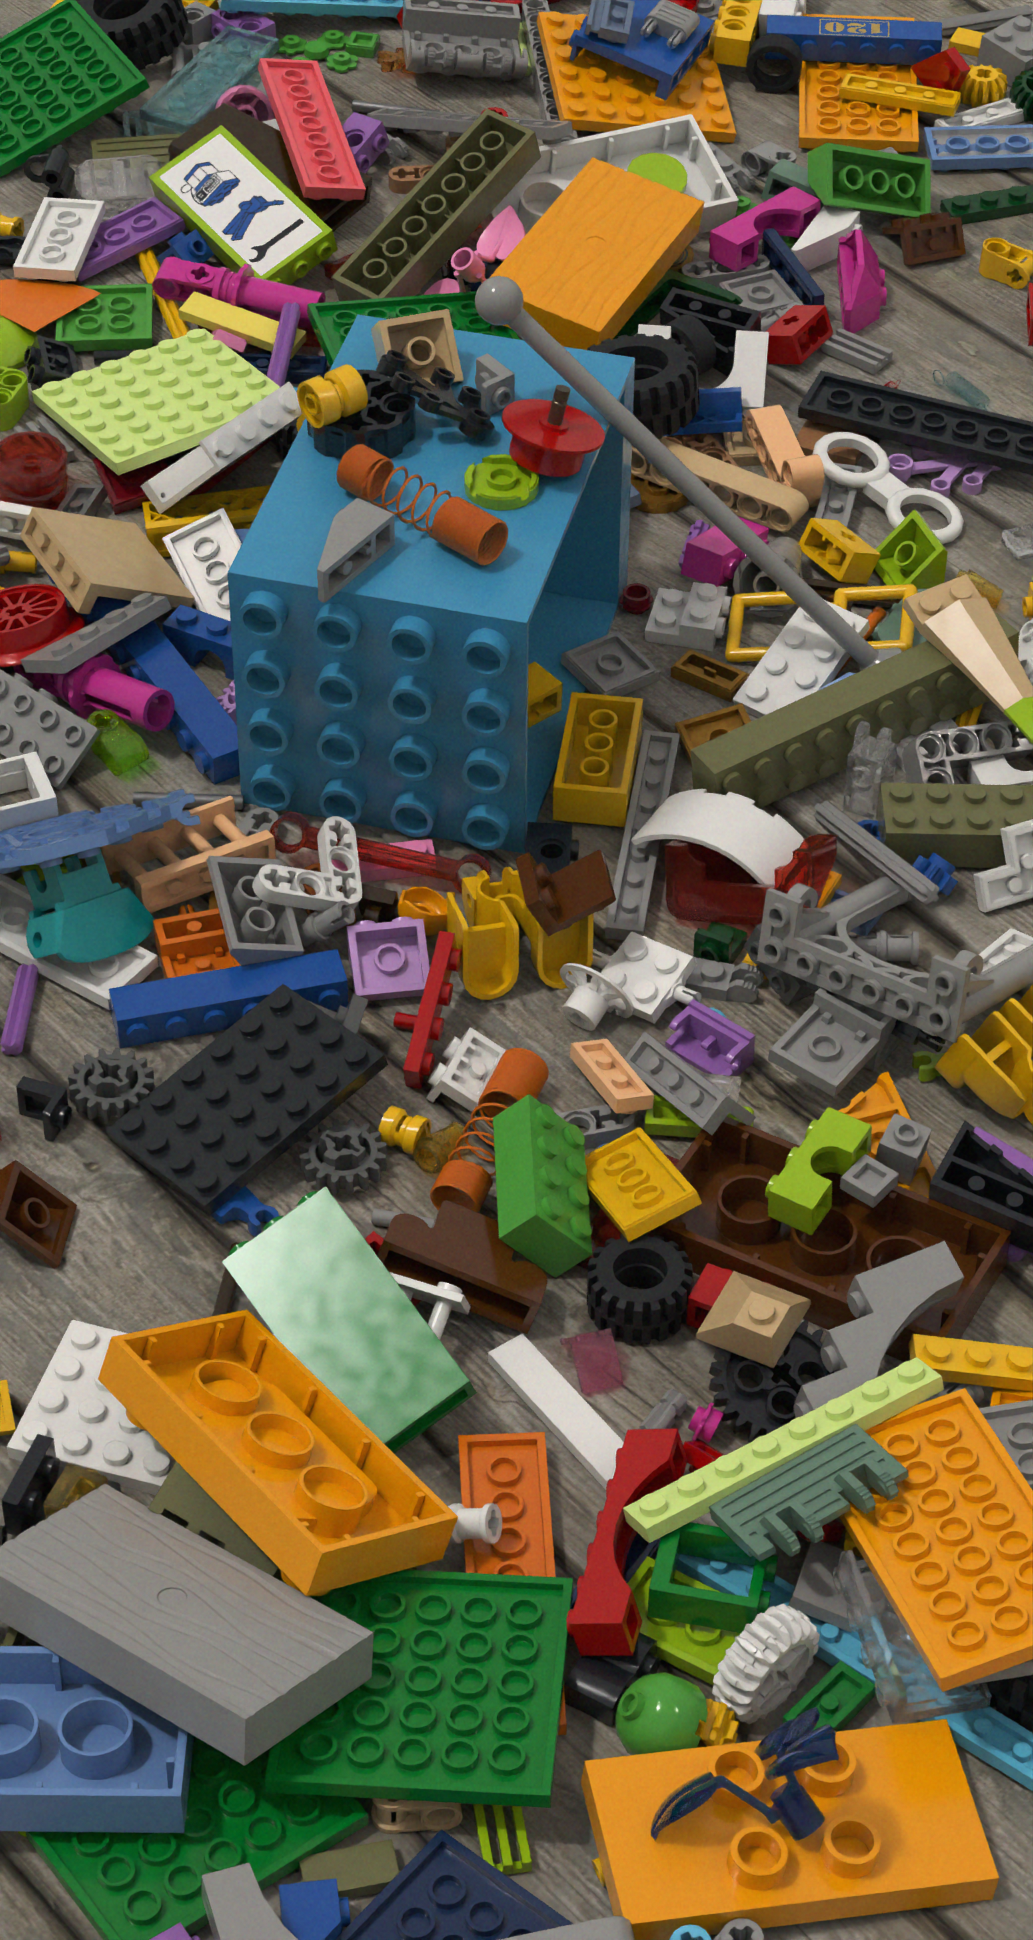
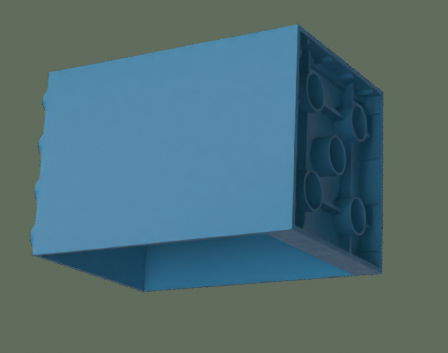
M357 315L330 370L345 364L353 366L356 370H376L378 361L371 329L378 321L386 319ZM453 329L464 379L462 382L452 383L451 385L457 403L463 406L457 399L463 386L476 389V358L488 353L515 374V401L524 399L552 401L557 385L569 387L571 390L567 405L585 412L602 426L605 432L604 443L598 450L585 454L581 470L574 475L553 477L538 474L539 491L535 499L526 506L514 510L501 511L486 509L473 503L465 494L464 474L468 466L474 462L475 466L482 463V458L486 456L510 455L509 447L512 434L503 425V410L490 415V421L494 424L495 428L492 434L487 435L485 440L480 441L463 434L458 429L460 422L424 411L418 406L420 398L412 396L415 398L416 434L414 440L408 442L403 447V453L391 458L394 469L404 466L407 468L408 478L418 474L422 477L423 486L430 482L435 483L437 495L447 490L451 492L452 497L458 496L506 522L508 527L506 546L495 561L489 565L481 566L431 538L427 531H418L412 523L406 524L399 519L398 515H394L395 545L327 602L323 603L318 600L317 568L334 516L354 501L357 496L339 486L337 482V469L341 459L326 457L314 448V439L308 435L307 419L305 418L228 570L241 795H244V803L257 805L260 808H270L274 811L285 810L324 818L339 816L350 823L396 830L411 837L429 836L468 843L483 850L501 849L525 854L528 822H537L556 773L571 692L586 693L587 688L561 664L562 653L609 634L620 605L619 598L623 594V589L627 586L632 444L524 340ZM564 347L633 414L634 357ZM481 400L478 405L479 409H481ZM398 470L391 477L385 490V503L391 501L400 491L405 480V472L403 470ZM418 478L411 479L405 486L400 497L399 511L405 509L415 498L420 486ZM428 486L420 494L414 508V519L420 517L431 504L434 497V487ZM382 494L373 501L382 504ZM447 494L441 495L434 503L429 515V527L432 526L434 516L440 506L449 499ZM397 499L386 506L388 510L397 512ZM411 508L401 514L403 518L411 520ZM426 515L416 521L417 526L426 528ZM536 662L563 683L562 710L528 728V665Z

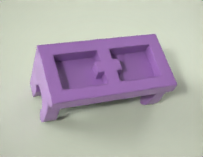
M695 999L691 1000L688 1006L669 1025L670 1029L677 1032L669 1037L665 1042V1046L684 1061L725 1086L729 1085L753 1063L755 1035Z

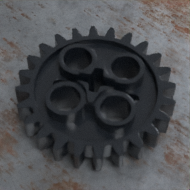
M806 1319L794 1332L783 1351L784 1357L779 1358L774 1368L748 1360L746 1357L717 1347L713 1358L717 1362H712L709 1369V1374L714 1376V1378L710 1380L708 1387L710 1391L719 1392L714 1396L713 1407L726 1406L721 1418L722 1422L734 1418L736 1424L733 1433L737 1434L746 1428L750 1431L748 1436L749 1443L759 1435L764 1436L796 1418L794 1402L801 1386L806 1384L799 1378L800 1375H810L817 1380L834 1373H830L826 1369L821 1358L822 1343L820 1340L824 1330L819 1329L811 1335L807 1332L808 1320ZM744 1377L751 1378L758 1386L754 1388L745 1387L740 1383L739 1379ZM779 1379H782L778 1384L774 1383ZM783 1404L792 1413L787 1415L779 1414L772 1406Z

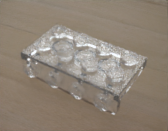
M852 1550L841 1551L838 1567L833 1569L834 1587L839 1595H844L847 1603L848 1624L853 1632H858L861 1640V1656L866 1669H872L876 1679L875 1692L878 1703L881 1707L887 1708L892 1724L988 1708L992 1696L986 1682L958 1686L944 1692L938 1688L937 1682L865 1560L856 1561Z

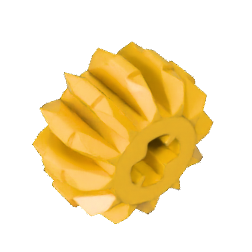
M969 65L971 69L959 90L963 104H971L972 108L1003 100L1006 96L1008 82L1007 75L1002 73V69L993 68V65Z

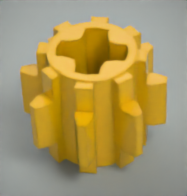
M706 1699L707 1720L704 1722L699 1719L695 1735L701 1737L696 1748L735 1743L738 1736L736 1732L739 1726V1722L735 1721V1712L730 1711L727 1704L723 1702L719 1703L712 1699Z

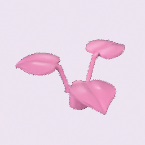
M511 205L507 206L492 220L481 234L477 242V250L473 252L470 248L463 247L453 254L451 265L456 270L454 276L457 278V281L450 278L439 280L429 287L423 295L466 292L464 280L470 283H477L479 281L483 283L487 280L484 277L485 264L483 261L493 263L496 258L504 261L526 235L525 228Z

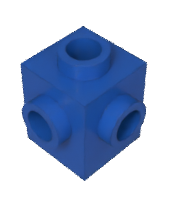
M195 229L186 236L181 231L167 241L170 248L160 254L157 259L161 264L167 257H177L181 260L205 264V261L212 257L214 253L205 239Z

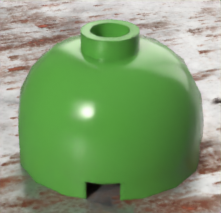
M666 1672L644 1675L629 1686L619 1701L615 1718L617 1736L630 1755L696 1748L701 1737L695 1735L699 1719L704 1722L707 1720L706 1697L698 1686L676 1675Z

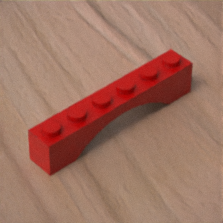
M678 1428L627 1430L622 1448L617 1449L615 1473L613 1479H609L607 1482V1499L604 1509L600 1510L597 1515L596 1536L594 1542L589 1543L587 1548V1566L584 1575L579 1576L577 1581V1599L574 1609H570L567 1614V1631L570 1637H574L580 1656H633L642 1619L632 1589L624 1580V1570L627 1554L638 1532L626 1522L623 1508L640 1500L643 1496L677 1481L684 1475L688 1460Z

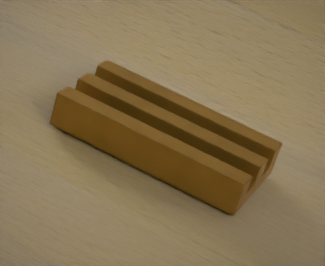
M689 649L671 667L670 677L731 703L734 694L739 691L749 677V674Z

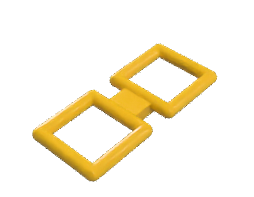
M913 584L839 588L834 593V601L830 603L846 610L847 603L851 601L903 599L904 603L905 598L917 594L918 590ZM784 591L735 594L731 600L725 650L726 660L729 662L760 661L770 648V646L740 648L745 607L795 605L796 603ZM903 603L899 640L867 641L875 650L898 647L905 651L913 647L915 625L904 610Z

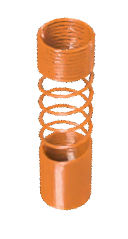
M364 444L353 446L343 455L337 469V482L341 488L365 501H370L375 506L383 507L384 510L398 515L402 522L406 524L412 523L416 530L421 532L427 531L431 538L481 566L489 565L502 553L508 539L506 522L458 496L452 497L451 492L447 490L437 495L435 483L430 482L423 486L422 477L418 474L408 478L406 467L401 466L394 469L391 459ZM398 470H403L405 472V480L400 491L391 501L385 503V490L391 477ZM418 478L420 486L415 498L405 509L399 511L400 497L405 486L411 479ZM426 487H434V497L431 504L420 517L414 519V508L420 494ZM382 494V504L373 501ZM447 494L449 499L440 506L434 516L432 526L429 527V515L434 503L441 495ZM397 499V512L388 510L386 506ZM411 508V520L403 518L401 514ZM426 515V528L417 526L416 521Z
M511 1048L506 1050L500 1058L479 1098L478 1106L471 1113V1120L464 1126L463 1135L456 1141L455 1149L448 1156V1162L442 1167L430 1190V1199L438 1211L445 1200L475 1212L480 1211L490 1188L493 1186L491 1176H496V1170L494 1173L489 1174L482 1166L463 1160L460 1150L470 1149L479 1158L495 1162V1156L489 1151L471 1146L467 1136L477 1134L487 1144L494 1146L493 1142L488 1141L482 1135L494 1139V1136L478 1131L475 1122L485 1120L493 1128V1124L490 1122L493 1121V1117L528 1094L535 1099L539 1097L548 1079L549 1070L546 1063L536 1053L524 1048ZM479 1110L482 1117L475 1118V1114ZM472 1124L474 1131L467 1132L468 1127ZM463 1138L467 1146H460V1142L463 1140ZM475 1150H479V1151H481V1152H483V1153L489 1155L492 1159H489V1158H487V1157H485V1156L480 1155V1154H479L477 1151H475ZM455 1153H457L459 1160H452Z

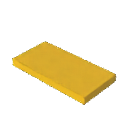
M641 1127L585 1155L588 1193L628 1242L702 1204L698 1192Z

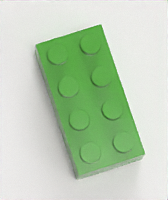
M528 1094L493 1117L499 1239L556 1278L592 1255V1229L589 1216L590 1200L587 1189V1166L584 1149L585 1137L576 1125L568 1123L557 1115L549 1105L542 1104Z

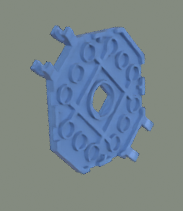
M178 789L170 792L166 797L141 802L142 808L136 807V804L128 805L126 803L100 808L101 812L96 814L94 810H81L0 831V874L20 870V866L36 864L40 865V868L56 866L63 863V856L71 854L77 855L79 859L91 857L101 853L99 847L132 841V835L164 828L163 823L171 819L187 826L201 824L198 815L190 816L188 810L182 811L186 804L195 802L194 794H185L184 789Z

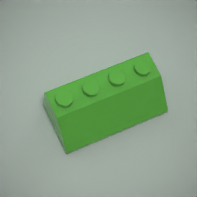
M825 143L808 151V183L824 205L905 218H917L921 214L931 213L930 159L833 143Z

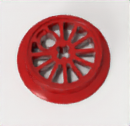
M25 584L0 590V667L21 665V659L84 628L85 621L82 614L77 613L74 608L68 606L66 598L60 589L46 584Z

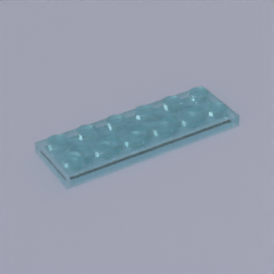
M228 25L139 109L140 120L185 133L192 125L197 124L209 112L216 109V104L225 91L231 87L243 85L257 72L259 58H271L280 49L279 39Z

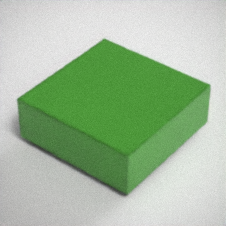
M353 31L345 46V52L357 57L374 58L381 44L380 35Z

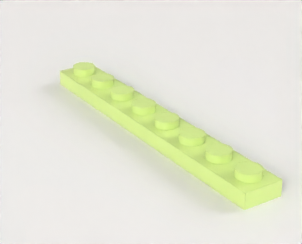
M917 1357L903 1362L883 1375L866 1381L863 1385L848 1393L834 1398L815 1410L791 1420L782 1427L756 1438L747 1445L719 1457L714 1462L680 1477L677 1481L643 1496L640 1500L623 1508L626 1522L647 1542L651 1543L710 1512L709 1506L854 1424H857L866 1431L943 1391L942 1376Z

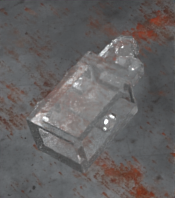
M861 721L858 724L854 745L847 757L843 811L876 820L880 783H894L898 745L891 742V729L883 727L878 733L877 738L869 736V722Z

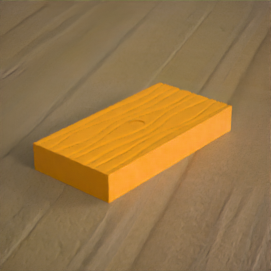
M592 157L489 278L504 276L512 279L522 291V308L563 347L587 350V348L594 344L599 345L603 340L609 338L613 340L697 235L705 202Z

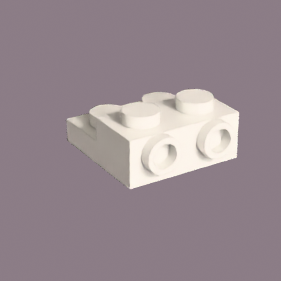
M693 582L690 592L659 588L645 628L644 641L713 652L717 638L722 639L724 636L726 618L723 617L730 616L732 596H727V587H716L710 583Z

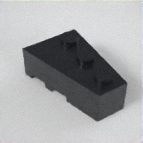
M674 287L660 307L661 326L682 315H691L707 327L716 347V361L713 368L728 377L734 364L736 330L761 332V311ZM679 335L681 344H684L690 350L687 342Z
M965 1120L930 1182L929 1198L1011 1231L1010 1244L1033 1253V1176L1024 1168L1019 1170L1003 1156V1151L995 1144L990 1146L974 1133V1127Z

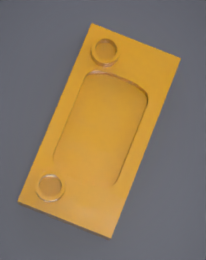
M248 1309L111 1337L98 1380L126 1408V1416L130 1422L140 1429L148 1431L281 1570V1577L285 1584L302 1592L306 1597L322 1596L336 1588L443 1559L458 1516L307 1367L278 1341Z

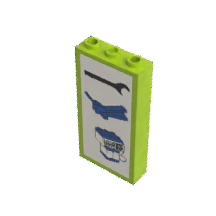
M222 125L149 176L155 197L184 219L185 226L191 232L197 229L212 252L232 272L238 273L244 264L252 265L256 278L291 285L297 279L304 277L308 271L323 260L330 258L338 250L333 230Z

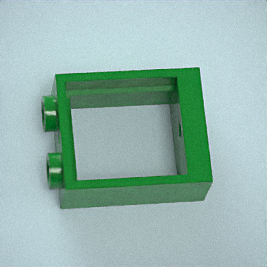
M689 1522L662 1536L660 1539L649 1587L647 1617L742 1633L746 1624H751L757 1614L765 1613L769 1608L771 1592L764 1591L766 1582L774 1583L778 1556L771 1555L760 1562L754 1556L749 1557L720 1527ZM680 1554L754 1567L748 1597L673 1584Z

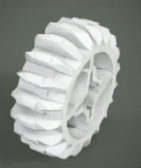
M780 1604L776 1607L771 1606L765 1613L757 1614L755 1620L751 1624H746L744 1631L739 1636H735V1642L729 1649L725 1650L726 1656L718 1664L719 1671L714 1676L712 1690L715 1700L719 1703L727 1704L728 1709L734 1711L736 1718L742 1722L745 1721L751 1724L756 1722L758 1718L765 1719L769 1712L775 1710L782 1702L787 1700V1697L793 1691H797V1685L806 1677L807 1669L814 1662L812 1657L818 1652L819 1645L817 1643L819 1642L820 1634L817 1632V1627L810 1622V1618L801 1611H797L785 1604Z

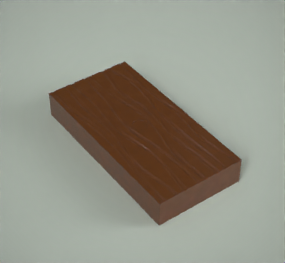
M727 1116L713 1135L702 1129L675 1166L698 1192L702 1204L647 1232V1236L654 1237L657 1234L663 1236L665 1242L673 1241L678 1244V1251H685L689 1257L688 1263L692 1264L693 1273L699 1276L706 1264L709 1263L736 1271L762 1282H768L778 1288L811 1299V1305L803 1320L806 1319L808 1322L827 1330L858 1319L852 1314L847 1302V1293L855 1275L945 1241L964 1275V1279L956 1295L927 1309L904 1328L886 1351V1355L903 1362L910 1361L909 1342L913 1334L960 1339L1007 1264L1011 1231L898 1185L872 1208L840 1189V1180L843 1175L833 1172L820 1174V1176L832 1181V1207L812 1235L769 1217L768 1198L765 1197L767 1184L773 1175L779 1176L792 1148L795 1146L799 1148L800 1146Z

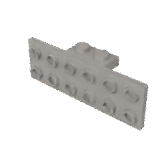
M0 669V754L6 758L37 752L51 786L61 790L99 736L100 730L58 705L59 699L45 689L40 688L37 692L32 689L34 684L22 675L15 673L12 677Z

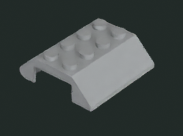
M403 0L402 45L406 70L419 74L434 72L446 76L458 74L469 75L473 78L495 77L505 81L512 79L521 80L528 69L527 49L523 48L522 57L520 56L517 39L521 17L518 4L475 0Z

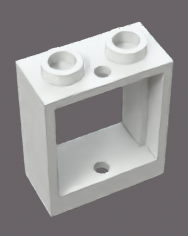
M37 752L0 760V794L28 788L32 796L31 800L0 807V831L58 816L57 797Z

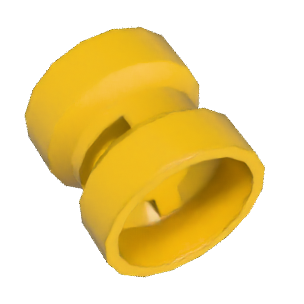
M390 1106L384 1113L378 1131L381 1133V1142H386V1145L389 1147L401 1146L405 1153L418 1156L422 1153L428 1142L432 1122L429 1118L421 1115L412 1117L407 1115L405 1109Z

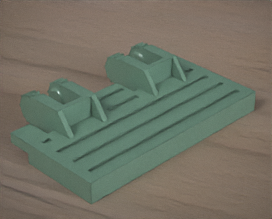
M854 1424L709 1506L711 1519L749 1557L754 1556L761 1562L776 1553L774 1543L785 1551L789 1557H792L799 1553L801 1548L799 1540L793 1532L799 1530L810 1541L817 1543L824 1539L825 1533L822 1526L851 1510L849 1500L858 1509L860 1508L861 1512L863 1511L864 1514H867L874 1510L876 1505L873 1495L868 1489L873 1487L881 1496L883 1495L884 1498L890 1501L898 1496L899 1490L896 1484L909 1477L908 1470L862 1428Z

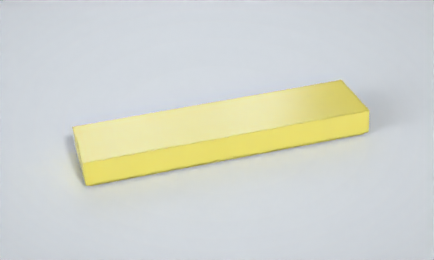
M195 291L179 308V318L213 331L221 329L245 339V342L270 352L273 350L279 322ZM297 328L290 359L305 343L306 331Z

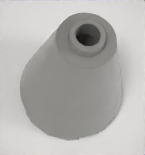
M778 537L767 545L802 578V549L799 543L790 537ZM748 556L740 562L734 573L733 587L735 594L783 591ZM794 605L749 607V611L755 615L770 618L782 616Z

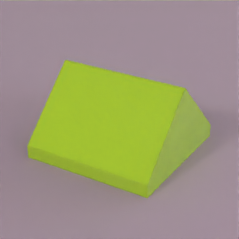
M914 509L875 549L881 556L874 569L886 585L913 584L917 589H930L945 581L948 551L920 513Z

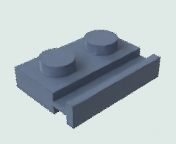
M591 0L585 34L589 35V32L598 33L599 38L609 42L627 44L635 1Z

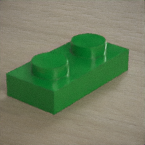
M840 1660L783 1716L782 1728L792 1736L841 1731L875 1697L876 1685Z

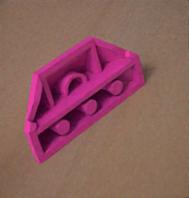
M857 229L849 232L846 237L839 238L837 254L842 329L853 334L879 319L880 306H886L887 289L884 287L885 270L879 269L877 254L862 230Z

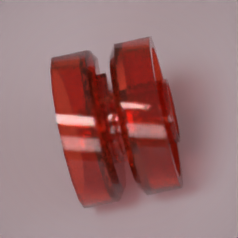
M19 432L4 438L0 442V501L49 510L58 508L69 492V477L67 474L68 453L65 445L57 437L44 432Z

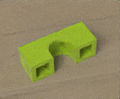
M830 1107L825 1110L819 1120L814 1119L810 1123L805 1134V1140L800 1147H793L788 1154L782 1172L779 1176L773 1175L767 1184L765 1197L768 1198V1216L812 1235L832 1207V1181L820 1176V1174L833 1172L844 1175L862 1156L868 1155L871 1152L872 1125Z

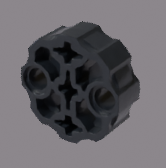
M357 370L363 379L368 394L366 408L347 417L341 416L336 422L321 428H315L307 421L308 435L314 439V448L326 457L342 459L343 455L350 448L358 444H364L389 459L403 453V447L415 438V398L409 394H403L394 390L390 386L393 377L379 374L376 370Z

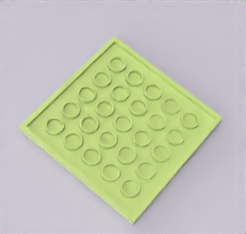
M203 328L190 330L187 332V335L176 339L163 340L157 346L146 350H135L124 358L105 361L99 367L91 370L77 371L71 377L61 381L47 382L41 388L33 390L32 396L34 403L119 476L200 445L198 442L276 391L280 386L223 342L213 340L214 335Z

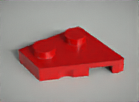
M955 47L944 50L911 67L924 86L959 92L971 69Z

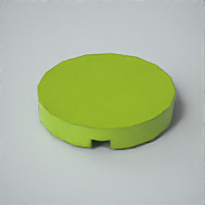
M642 154L633 159L627 168V172H632L652 182L667 186L669 189L677 190L680 193L686 191L688 174L684 166L677 159L666 154Z
M489 455L482 458V463L475 466L474 462L468 466L464 474L465 494L473 503L486 509L497 511L514 510L526 506L535 499L539 491L538 473L520 466L510 455Z

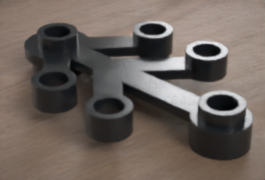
M388 350L387 354L381 356L376 371L379 374L393 377L390 386L394 390L420 398L418 406L421 409L460 422L458 429L472 439L483 441L487 435L492 434L495 427L490 421V415L478 407L481 393L472 387L463 386L457 398L463 406L457 403L451 389L455 378L451 371L442 367H435L430 381L435 384L433 386L408 368V358L402 353Z

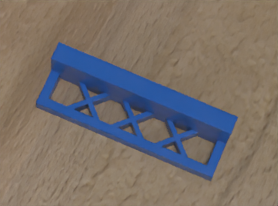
M741 387L699 389L700 405L698 412L685 428L680 427L678 432L672 435L742 431L743 408Z

